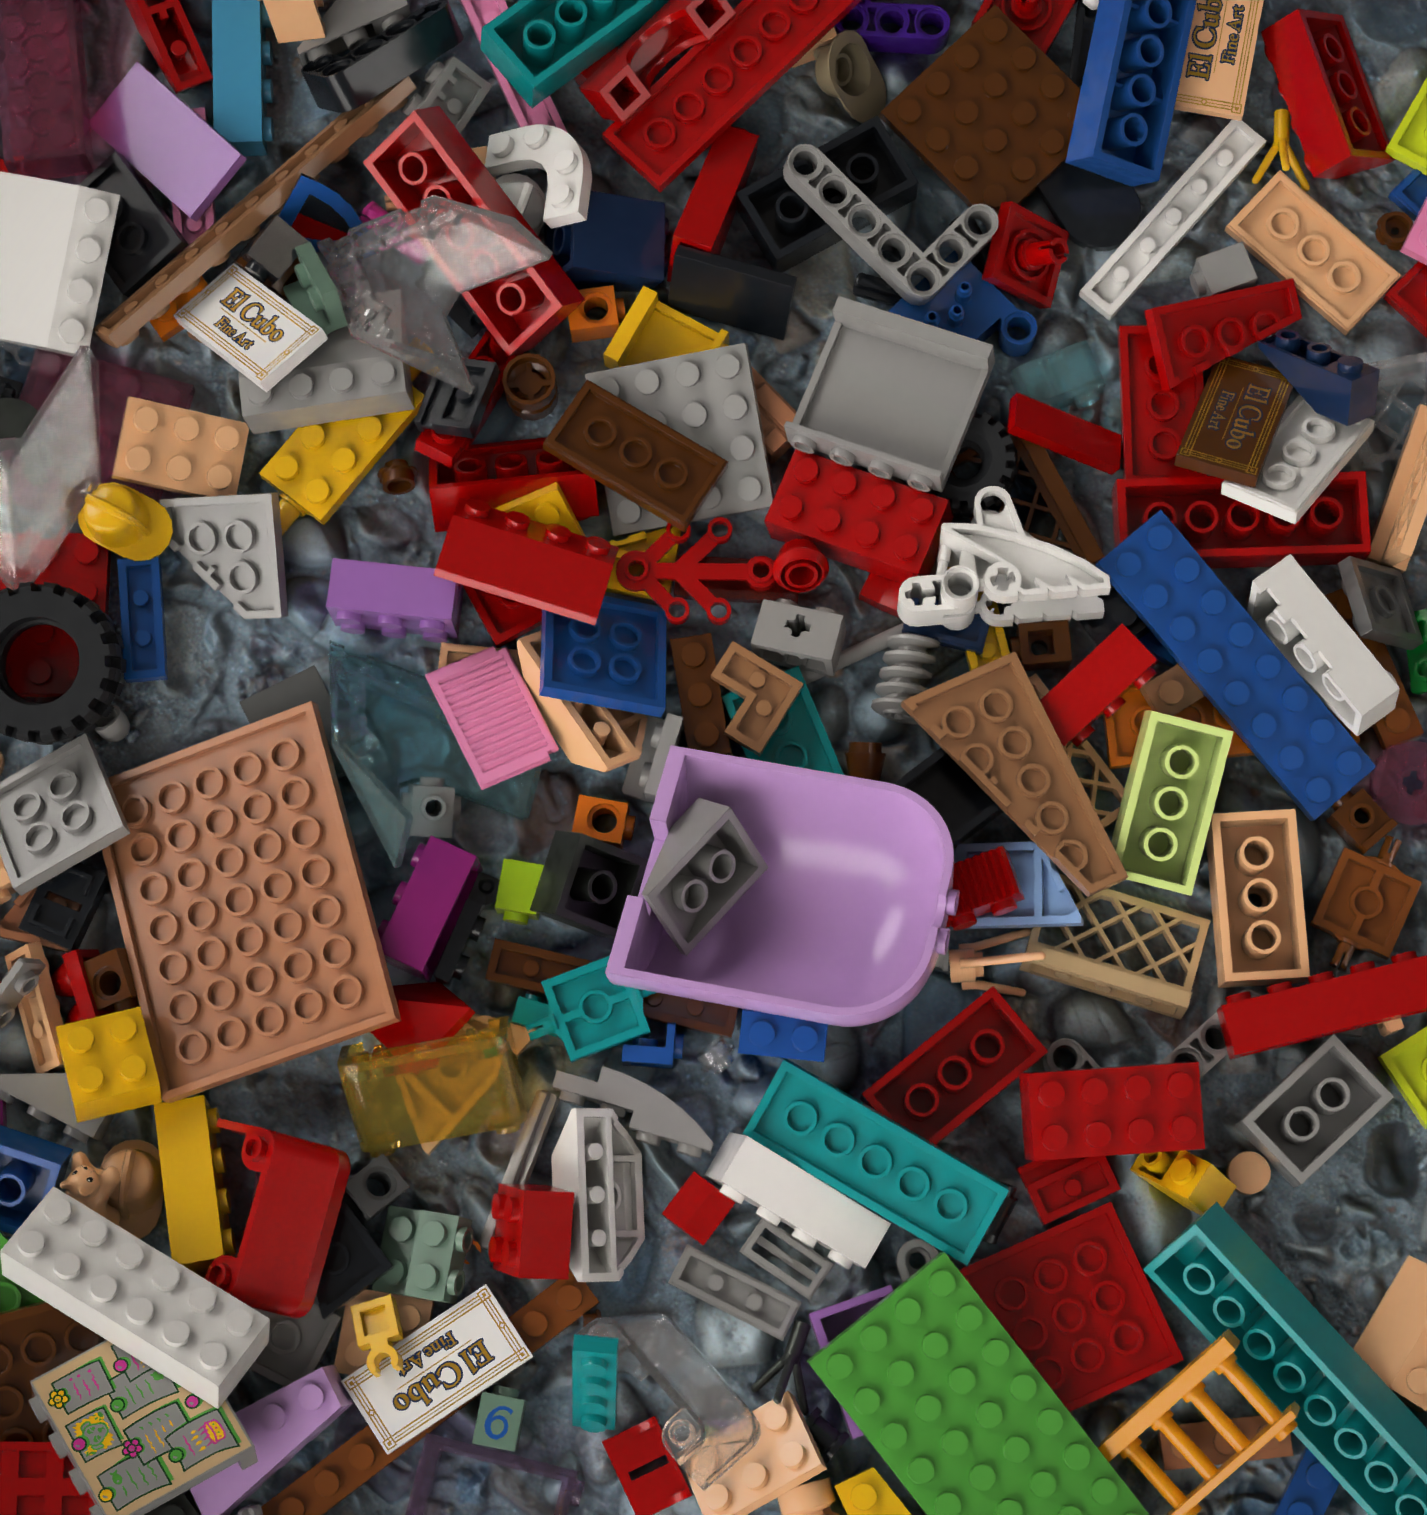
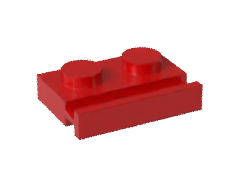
M1106 1156L1032 1161L1016 1169L1042 1226L1121 1190Z

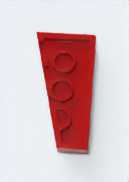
M1294 278L1159 306L1144 311L1162 391L1175 387L1193 375L1199 374L1221 360L1244 350L1249 345L1302 319Z

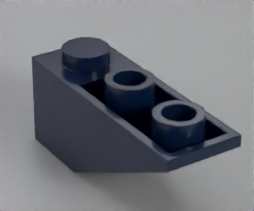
M1293 330L1278 331L1276 335L1258 342V348L1316 413L1346 426L1375 415L1380 369L1363 363V360L1359 357L1346 356L1334 351L1328 344L1315 343L1301 337L1300 333Z

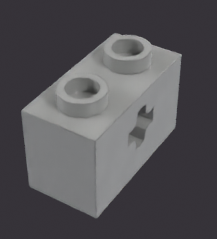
M783 598L776 599L775 601L763 599L750 643L752 652L771 664L790 668L799 666L800 670L835 676L847 633L844 615H840L837 611L828 607H816L815 609L801 607L794 601Z

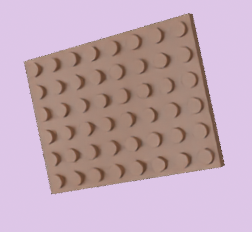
M309 701L108 778L130 834L102 849L164 1102L172 1103L402 1021L318 704Z

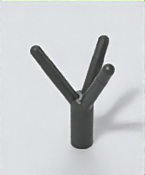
M795 1320L784 1355L751 1386V1390L754 1393L758 1392L782 1370L773 1401L779 1404L783 1399L793 1371L799 1407L802 1414L807 1415L809 1408L800 1359L811 1325Z

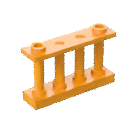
M1229 1328L1105 1437L1098 1446V1449L1108 1462L1118 1454L1123 1459L1127 1457L1173 1507L1166 1515H1197L1202 1510L1198 1503L1273 1437L1280 1442L1298 1426L1294 1419L1297 1417L1301 1407L1296 1401L1281 1412L1236 1363L1238 1357L1233 1352L1241 1341ZM1213 1370L1218 1375L1223 1373L1268 1423L1251 1440L1243 1434L1203 1390L1206 1385L1202 1380ZM1181 1398L1186 1403L1191 1401L1236 1451L1219 1468L1212 1463L1172 1418L1174 1413L1170 1408ZM1149 1426L1154 1431L1159 1429L1204 1479L1187 1496L1184 1495L1140 1446L1143 1441L1138 1436Z

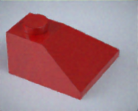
M439 982L394 985L393 990L402 1021L370 1032L416 1075L425 1068L476 1013Z

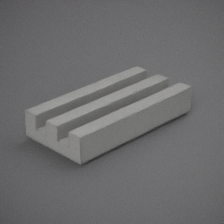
M761 1218L739 1251V1253L808 1300H811L834 1265L779 1226H775ZM764 1229L821 1266L819 1272L816 1274L762 1237L761 1234ZM757 1243L812 1282L807 1288L752 1250L754 1244Z

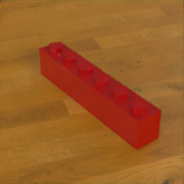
M1415 950L1392 956V964L1376 967L1374 961H1368L1350 966L1351 974L1334 977L1333 971H1327L1309 976V984L1293 988L1292 982L1286 981L1266 987L1268 992L1266 995L1252 998L1250 991L1225 997L1226 1004L1221 1005L1216 1011L1229 1059L1232 1060L1427 1012V955L1417 957Z

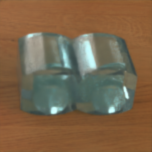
M1087 340L1072 344L1048 356L1018 366L1011 370L1009 377L1016 393H1021L1060 410L1074 404L1078 408L1094 404L1100 400L1099 394L1104 392L1106 386Z

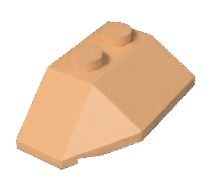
M541 630L518 639L516 644L523 679L551 734L571 763L606 773L640 758L647 724L646 715L539 696Z

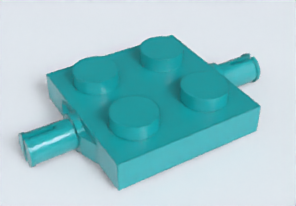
M607 956L542 981L541 984L548 1000L549 1016L525 1024L527 1031L530 1032L528 1034L531 1041L555 1032L564 1042L572 1063L651 1033L643 1012V998L657 992L612 984L605 974L610 957Z

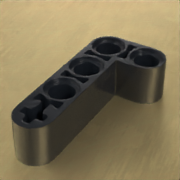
M437 0L418 9L343 57L325 55L316 62H308L301 69V73L317 107L344 113L360 107L462 42L464 36L448 0Z

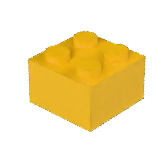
M141 1007L55 1027L77 1123L162 1102L160 1083Z

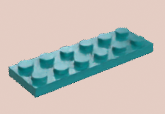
M787 1058L781 1063L743 1132V1135L752 1138L814 1177L966 1266L971 1261L1011 1188Z

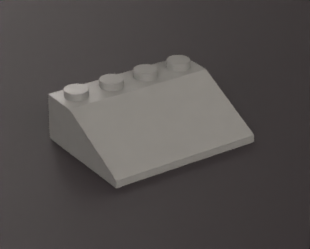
M401 293L341 302L348 326L327 334L328 339L267 393L239 371L242 417L251 432L259 434L415 409Z

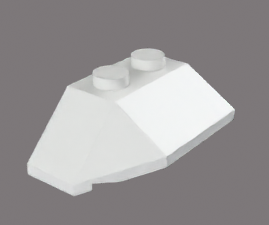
M611 1108L571 1109L551 1155L552 1186L574 1192L569 1268L577 1282L620 1281L625 1268L632 1261L645 1240L642 1153L628 1131L617 1120L619 1117Z

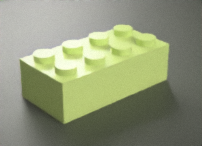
M1152 710L1144 711L1111 840L1128 875L1126 880L1192 896L1234 731Z

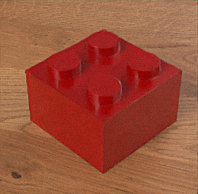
M498 1183V1193L493 1195L491 1203L492 1217L496 1219L495 1236L491 1237L488 1247L489 1260L493 1262V1269L517 1278L568 1280L574 1192L549 1185Z

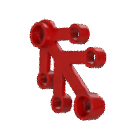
M724 517L712 519L708 524V532L675 563L658 562L675 544L685 543L690 538V524L684 535L674 536L671 533L673 525L667 523L666 532L645 552L638 550L629 551L621 556L616 565V577L620 585L632 592L645 591L665 611L667 620L675 625L683 624L688 620L690 616L689 604L683 598H673L658 580H675L707 612L708 620L715 625H723L730 620L731 605L724 598H716L700 581H746L751 589L758 592L767 591L776 583L772 573L774 561L767 556H755L748 563H700L719 544H725L731 539L732 524ZM716 525H724L728 532L725 536L717 537L713 534L712 529ZM633 564L642 565L644 567L643 574L632 576L628 571L630 566ZM758 565H764L768 568L769 573L767 576L759 578L754 575V568ZM674 605H681L684 607L685 613L681 617H673L669 612L670 608ZM716 605H722L726 608L727 613L724 617L716 618L711 613L712 608Z

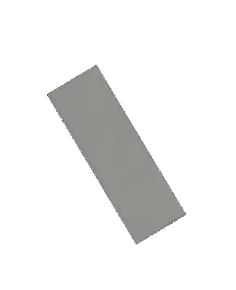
M688 1244L668 1281V1284L781 1341L784 1340L802 1303Z

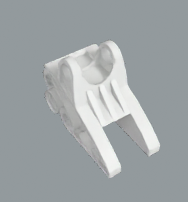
M988 486L978 491L975 496L974 518L971 524H942L936 575L915 576L905 580L899 588L897 604L899 618L909 626L943 625L950 630L956 631L971 625L975 614H980L981 619L993 627L1013 626V622L1018 625L1021 623L1042 622V620L1045 622L1071 621V617L1076 621L1102 619L1105 612L1104 603L1098 596L1109 595L1111 585L1109 575L1087 560L1053 544L1038 540L1023 530L1010 494L999 486ZM989 496H996L1004 502L1005 508L1000 513L994 510H983L981 507L982 500ZM978 592H983L980 601H977ZM934 595H940L939 605H935L936 596ZM911 598H919V602L922 605H914V601ZM992 601L1002 605L1006 603L1009 605L1004 607L1003 614L1000 615L994 614V608L990 611L987 608L992 605Z

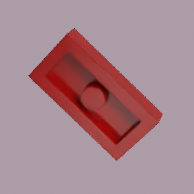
M75 949L63 954L64 963L51 975L55 995L74 996L76 1000L64 1024L114 1013V1010H97L83 962L100 955L98 949Z

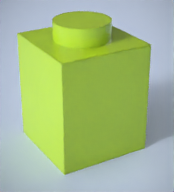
M503 859L495 902L497 914L504 915L503 921L519 925H528V919L539 921L540 914L531 911L530 907L544 865Z

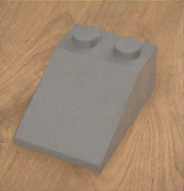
M698 798L671 826L642 895L680 953L687 956L768 869V866L731 807Z

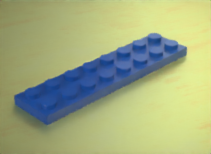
M1162 510L1155 513L1095 564L1098 569L1109 575L1112 586L1310 821L1316 820L1377 767Z

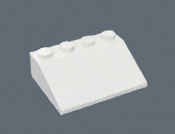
M0 171V341L80 359L88 357L120 195L80 185Z

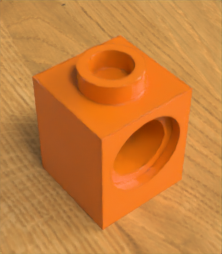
M613 285L579 290L585 301L568 315L572 343L613 338L619 328V323H622L626 316L624 299H615ZM595 307H600L607 311L606 316L600 320H592L586 314Z
M579 794L572 832L583 833L623 849L624 840L632 841L636 816L629 815V803ZM602 814H609L617 821L615 828L608 833L598 832L593 827L594 820Z

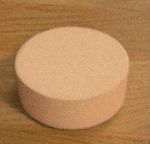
M1245 1151L1237 1154L1230 1160L1226 1169V1177L1237 1186L1236 1192L1243 1195H1252L1262 1191L1268 1185L1271 1170L1269 1163L1262 1155L1252 1151Z

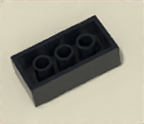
M878 116L818 147L886 216L916 200L918 181ZM801 159L793 162L795 170L800 174L808 175L814 172L813 166L806 160ZM784 167L736 192L737 212L772 270L781 273L843 240L787 184L783 175ZM829 188L822 191L823 197L829 203L838 204L843 201L842 195L836 189ZM862 217L852 220L853 227L857 231L870 225V222Z

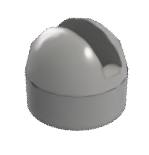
M113 706L114 709L108 717L102 716L96 722L98 727L94 730L101 738L108 742H119L128 735L130 723L126 714L118 706Z

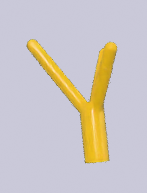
M1277 109L1274 111L1273 144L1254 174L1252 183L1258 184L1279 151L1282 170L1288 171L1291 166L1301 188L1307 192L1310 190V185L1290 146V112L1287 109Z

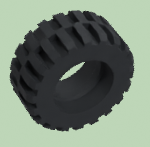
M33 582L20 583L18 589L11 590L5 588L0 591L1 734L27 743L31 742L40 745H53V742L59 741L66 743L76 739V735L82 732H91L98 727L96 722L102 716L108 717L114 709L110 704L115 695H121L124 687L120 683L121 673H126V660L122 658L121 650L125 647L121 636L116 634L114 630V622L95 602L70 588L49 582H44V584H35ZM36 625H52L61 628L72 637L79 651V670L72 686L61 697L47 703L30 702L20 697L10 687L6 675L7 655L13 642L24 631Z

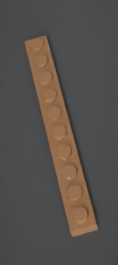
M407 76L360 107L340 114L95 326L93 331L100 340L115 348L128 345L134 341L140 333V328L148 321L164 315L170 308V302L181 293L189 292L195 288L200 282L201 275L209 268L216 267L225 262L231 254V249L239 242L246 241L256 235L260 230L262 222L270 215H276L281 211L301 173L318 180L320 177L319 173L330 163L333 164L342 160L349 153V147L359 138L372 134L378 128V122L384 116L402 108L408 101L407 96L417 89L410 77Z

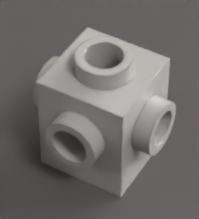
M420 776L419 784H408V793H401L400 817L406 818L405 834L409 836L430 837L432 835L439 838H452L453 820H460L461 796L455 795L454 787L444 786L445 778ZM434 800L435 809L431 813H427L425 810L427 802Z

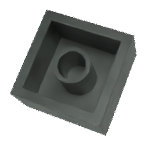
M556 830L530 910L593 935L615 939L627 895L638 897L648 860L583 833Z

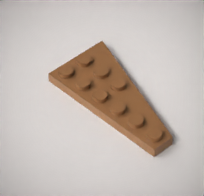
M1016 652L1005 655L901 702L900 706L1087 897L1127 879L1128 875Z

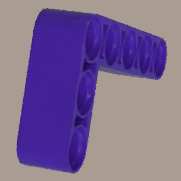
M861 0L834 26L836 33L839 34L846 30L842 27L843 23L847 21L857 22L861 27L854 31L862 36L869 52L930 55L937 54L946 46L950 29V18L943 8L935 5ZM886 23H894L901 29L890 33L883 30L882 26ZM927 25H933L938 27L941 32L929 35L922 28Z

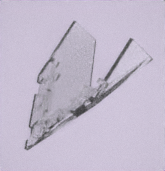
M435 195L421 200V207L405 213L402 209H398L348 229V236H344L339 240L333 241L328 237L317 242L320 252L326 257L328 263L326 269L337 288L343 311L347 313L350 321L348 328L351 336L470 395L475 387L447 319V315L458 296L468 290L547 261L553 254L547 246L515 217Z
M89 346L79 347L22 437L0 439V579L6 588L11 590L18 589L20 583H34L39 574L44 572L78 519V514L85 504L84 499L87 493L92 494L101 483L98 361Z

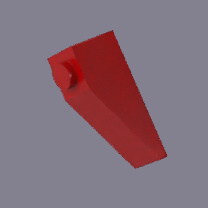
M125 0L138 32L175 94L213 80V75L179 0Z

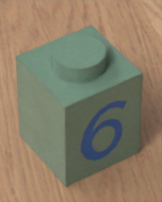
M494 1385L492 1393L482 1392L472 1444L517 1452L527 1400L518 1399V1389Z

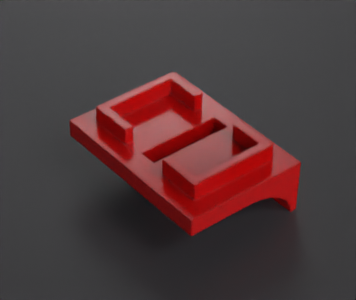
M657 1415L602 1441L635 1515H653L694 1495ZM666 1455L669 1463L634 1480L631 1479L629 1472Z

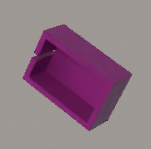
M432 835L426 845L423 843L418 845L412 857L410 866L415 869L409 882L402 881L394 894L392 904L396 905V909L390 921L383 919L377 929L386 963L427 982H430L478 873L483 871L476 855Z

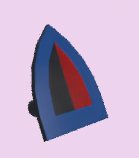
M301 173L278 216L305 239L310 241L318 253L345 251L369 243L363 221L352 204L337 190Z

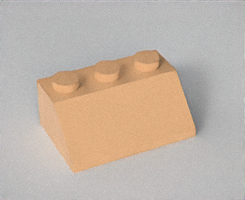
M1408 1255L1353 1349L1395 1395L1416 1412H1427V1263Z

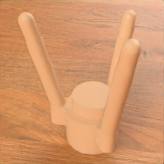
M1030 928L1012 931L974 943L959 944V949L949 950L951 983H961L962 990L977 989L987 991L994 986L1000 994L1024 997L1026 990L1023 988L976 980V977H984V966L1043 960L1046 955L1040 951L983 957V952H977L1030 936Z

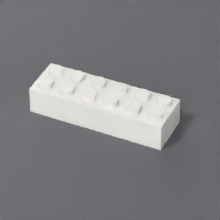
M54 1186L0 1250L3 1276L217 1409L220 1408L269 1343L270 1319Z

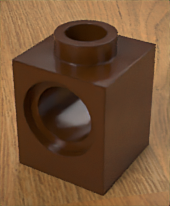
M115 948L83 962L97 1010H114L115 1013L140 1007L126 948ZM118 976L121 980V986L119 990L117 988Z

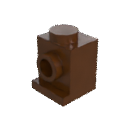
M1060 620L1018 624L1016 636L1009 637L1010 653L1016 652L1025 671L1069 669L1072 663L1069 621ZM1037 643L1042 644L1046 649V653L1035 655L1031 651V646Z
M1363 788L1355 795L1349 790L1331 806L1335 812L1326 820L1350 848L1361 855H1364L1398 825L1393 818L1390 819ZM1361 810L1368 818V822L1364 824L1357 822L1354 817L1355 811Z

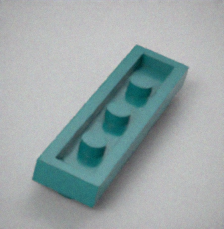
M574 1334L572 1349V1426L581 1427L583 1430L593 1433L603 1432L606 1429L615 1430L617 1419L619 1338Z

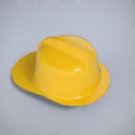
M115 482L100 484L85 495L78 509V524L83 534L94 543L123 558L133 561L150 560L160 555L170 544L173 528L172 520L166 509L154 499L126 485Z

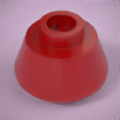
M793 539L786 542L780 548L773 563L772 573L774 580L782 588L792 592H807L824 582L829 573V563L825 555L812 541Z

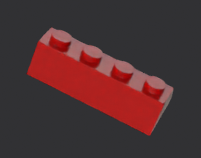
M1296 9L1261 31L1265 43V55L1275 70L1279 93L1286 101L1292 117V129L1300 139L1305 153L1304 162L1312 173L1313 178L1339 179L1389 164L1396 160L1385 152L1389 140L1343 15Z
M547 437L471 445L468 450L463 449L451 468L429 457V494L435 532L448 531L459 498L466 500L479 499L488 503L491 508H496L555 482H558L577 521L585 520L591 516H599L596 480L545 451L543 443Z
M459 498L433 576L595 626L619 547L611 545L601 537H584L572 533L568 528L559 524L546 525L533 521L521 512H504L491 508L488 503L479 499L466 500Z

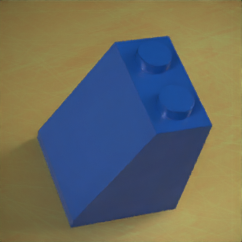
M742 1009L738 1053L824 1062L828 1025Z

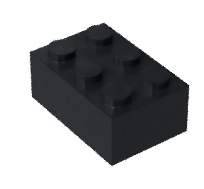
M942 748L938 749L893 783L917 793L938 811L950 832L953 850L958 844H962L1004 812Z

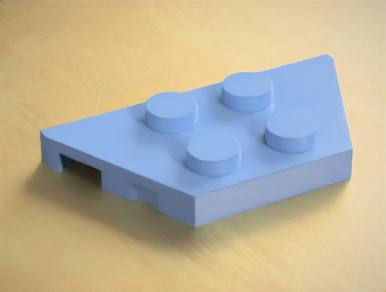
M1033 841L958 844L954 852V864L966 858H971L974 855H979L982 852H987L990 849H996L998 846H1004L1010 855L1025 898L1016 902L1017 908L1014 911L1000 916H993L992 911L976 917L977 923L966 929L1084 926V920L1054 862Z

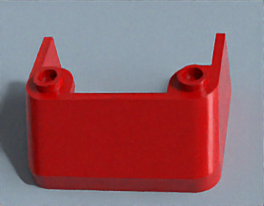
M218 1118L216 1127L245 1136L241 1151L242 1161L248 1169L260 1172L261 1174L237 1257L221 1255L215 1258L208 1267L205 1279L252 1308L294 1319L301 1318L311 1310L315 1301L350 1174V1159L346 1152L331 1146L257 1126Z

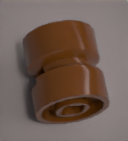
M531 353L518 355L509 361L504 369L502 382L508 407L523 420L531 421L543 419L552 413L557 405L559 393L555 372L549 361L538 354Z

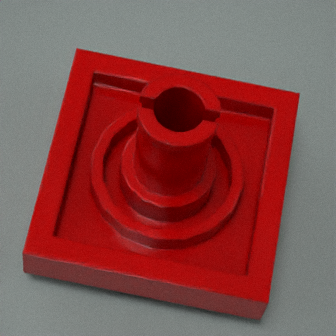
M984 0L972 21V26L996 5L1047 55L1078 0Z
M1013 201L1002 202L998 213V229L991 240L982 279L1039 309L1051 308L1061 265L1068 258L1064 254H1069L1067 245L1069 233Z

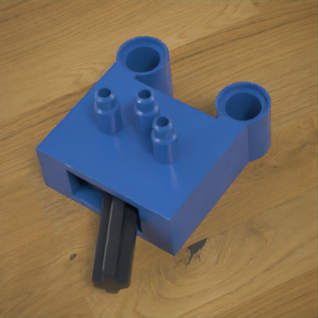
M954 250L944 261L955 263L958 261V254ZM971 262L925 305L916 306L909 304L883 278L859 273L853 286V294L855 296L893 306L888 312L985 342L997 330L999 332V347L1004 353L1013 357L1024 356L1032 349L1038 328L1032 314L1024 310H1018L994 285L982 279L983 274ZM924 277L914 288L918 291H928L930 283ZM1012 327H1020L1026 331L1028 337L1023 340H1016L1009 336L1007 330Z

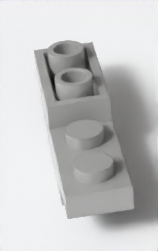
M602 1066L598 1082L562 1071H556L552 1088L554 1091L560 1092L559 1100L578 1106H583L585 1100L601 1104L600 1108L613 1109L619 1118H624L625 1112L632 1113L629 1129L630 1131L637 1132L635 1140L660 1147L661 1140L678 1144L676 1152L699 1159L702 1152L712 1153L713 1142L700 1125L680 1106L648 1084L605 1066Z

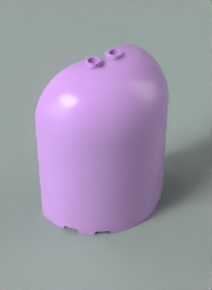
M670 745L649 818L654 842L638 897L627 895L605 971L608 980L614 985L841 1027H857L880 1022L895 1015L911 1003L927 983L939 954L946 955L950 940V929L946 928L948 916L956 915L960 891L953 889V842L948 827L938 811L917 793L892 783ZM698 798L731 807L766 862L768 869L686 956L680 953L643 897L642 892L671 826Z

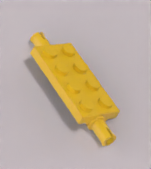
M413 341L408 348L412 382L425 366L434 359L433 354L424 346L420 348L421 344L417 341ZM412 385L415 407L413 410L298 427L259 472L261 478L280 493L279 498L281 500L279 505L282 536L299 516L304 517L306 514L315 518L322 525H325L417 416L425 395Z

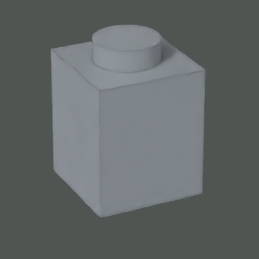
M1243 242L1198 257L1192 269V274H1190V283L1197 297H1207L1254 287L1258 279Z

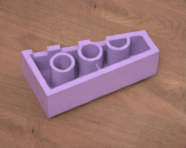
M335 1365L321 1367L236 1412L237 1417L255 1446L258 1462L244 1470L241 1469L237 1462L192 1487L190 1491L202 1515H230L238 1505L256 1492L277 1470L294 1458V1455L306 1444L315 1439L354 1404L341 1382L342 1379Z

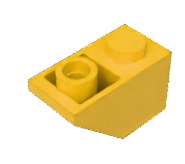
M1186 1150L1140 1153L1130 1168L1134 1174L1185 1208L1199 1215H1202L1216 1202L1223 1208L1237 1187L1213 1164Z

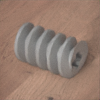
M901 633L891 635L887 639V645L892 650L885 652L883 656V661L888 666L880 668L879 677L885 682L876 684L875 692L881 698L872 700L871 708L889 720L905 724H918L900 704L903 700L928 690L918 684L919 680L932 678V673L922 668L923 664L936 662V658L927 653L926 649L939 648L940 642L920 634Z

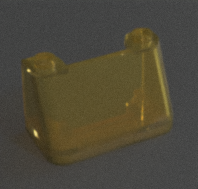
M509 1016L488 1019L489 1028L479 1030L477 1035L475 1027L466 1029V1034L387 1049H383L382 1044L375 1045L372 1053L364 1051L363 1042L342 1046L337 1066L361 1151L370 1152L371 1157L378 1158L382 1154L385 1156L391 1155L396 1151V1148L493 1130H496L497 1134H510L520 1130V1124L528 1119V1108Z

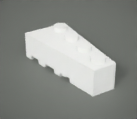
M1291 554L1252 580L1247 608L1248 614L1321 701L1356 736H1359L1395 709L1400 690L1395 678L1382 667Z
M729 1132L704 1174L706 1178L722 1186L719 1190L720 1193L739 1204H742L745 1200L756 1206L758 1209L755 1214L775 1226H778L781 1221L793 1228L794 1231L791 1236L807 1246L814 1248L816 1243L829 1249L830 1252L827 1258L850 1270L852 1264L866 1269L891 1223L746 1135Z

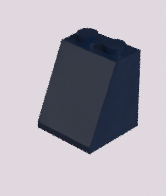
M591 191L587 221L553 229L545 223L544 245L578 290L610 285L614 286V292H640L643 285L653 289L664 281L669 267L668 258L664 256L665 240L669 232V220L665 217V203Z

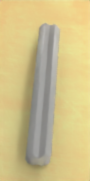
M538 1090L536 1092L501 1183L528 1184L560 1102L559 1097L545 1090ZM491 1211L478 1242L481 1248L488 1250L491 1237L495 1236L496 1219L492 1217Z

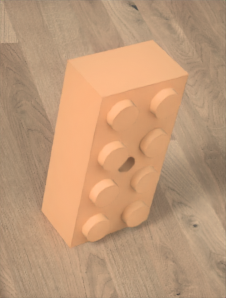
M1296 809L1213 813L1206 838L1218 988L1274 985L1286 981H1291L1292 984L1305 982L1310 976ZM1248 895H1258L1262 902L1261 907L1254 906L1249 901Z

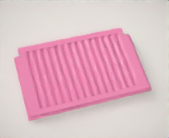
M491 646L425 674V678L481 791L550 762L549 754L556 753L559 750L507 647L496 651Z

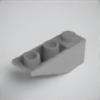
M336 0L321 18L325 24L326 38L304 40L296 49L302 67L310 61L316 62L325 55H337L348 49L353 51L411 14L407 0Z
M66 1073L0 1074L1 1100L12 1105L14 1099L17 1098L29 1104L26 1113L49 1124L52 1117L67 1124L63 1131L64 1133L85 1144L89 1136L101 1142L115 1114L77 1123Z

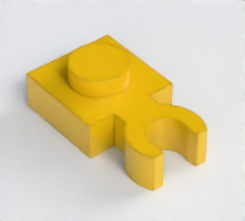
M389 1294L350 1306L357 1345L362 1351L371 1349L366 1361L368 1370L376 1378L380 1377L379 1364L386 1357L391 1358V1364L397 1371L402 1370V1356L392 1345L393 1342L404 1339L396 1299Z

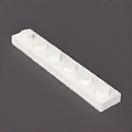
M1231 120L1080 290L1079 297L1110 321L1263 149L1267 140L1242 120Z

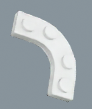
M535 124L489 135L485 167L493 177L525 169L540 168L547 172L548 188L543 221L551 229L587 221L592 183L591 165L584 149L570 134L555 126Z

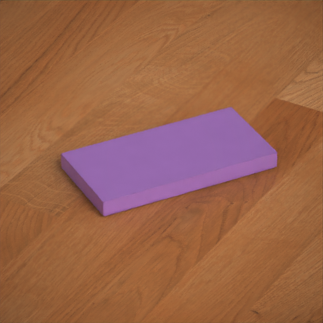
M139 62L134 64L87 123L189 218L196 222L247 160L242 153Z

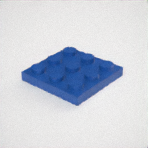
M604 596L594 626L542 609L539 696L661 717L666 709L667 618L665 611L660 606Z

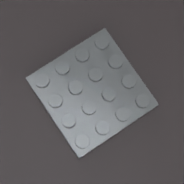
M747 343L585 374L586 380L588 379L728 461V468L691 522L770 508L774 499V492ZM605 486L613 536H622L666 527L668 522Z

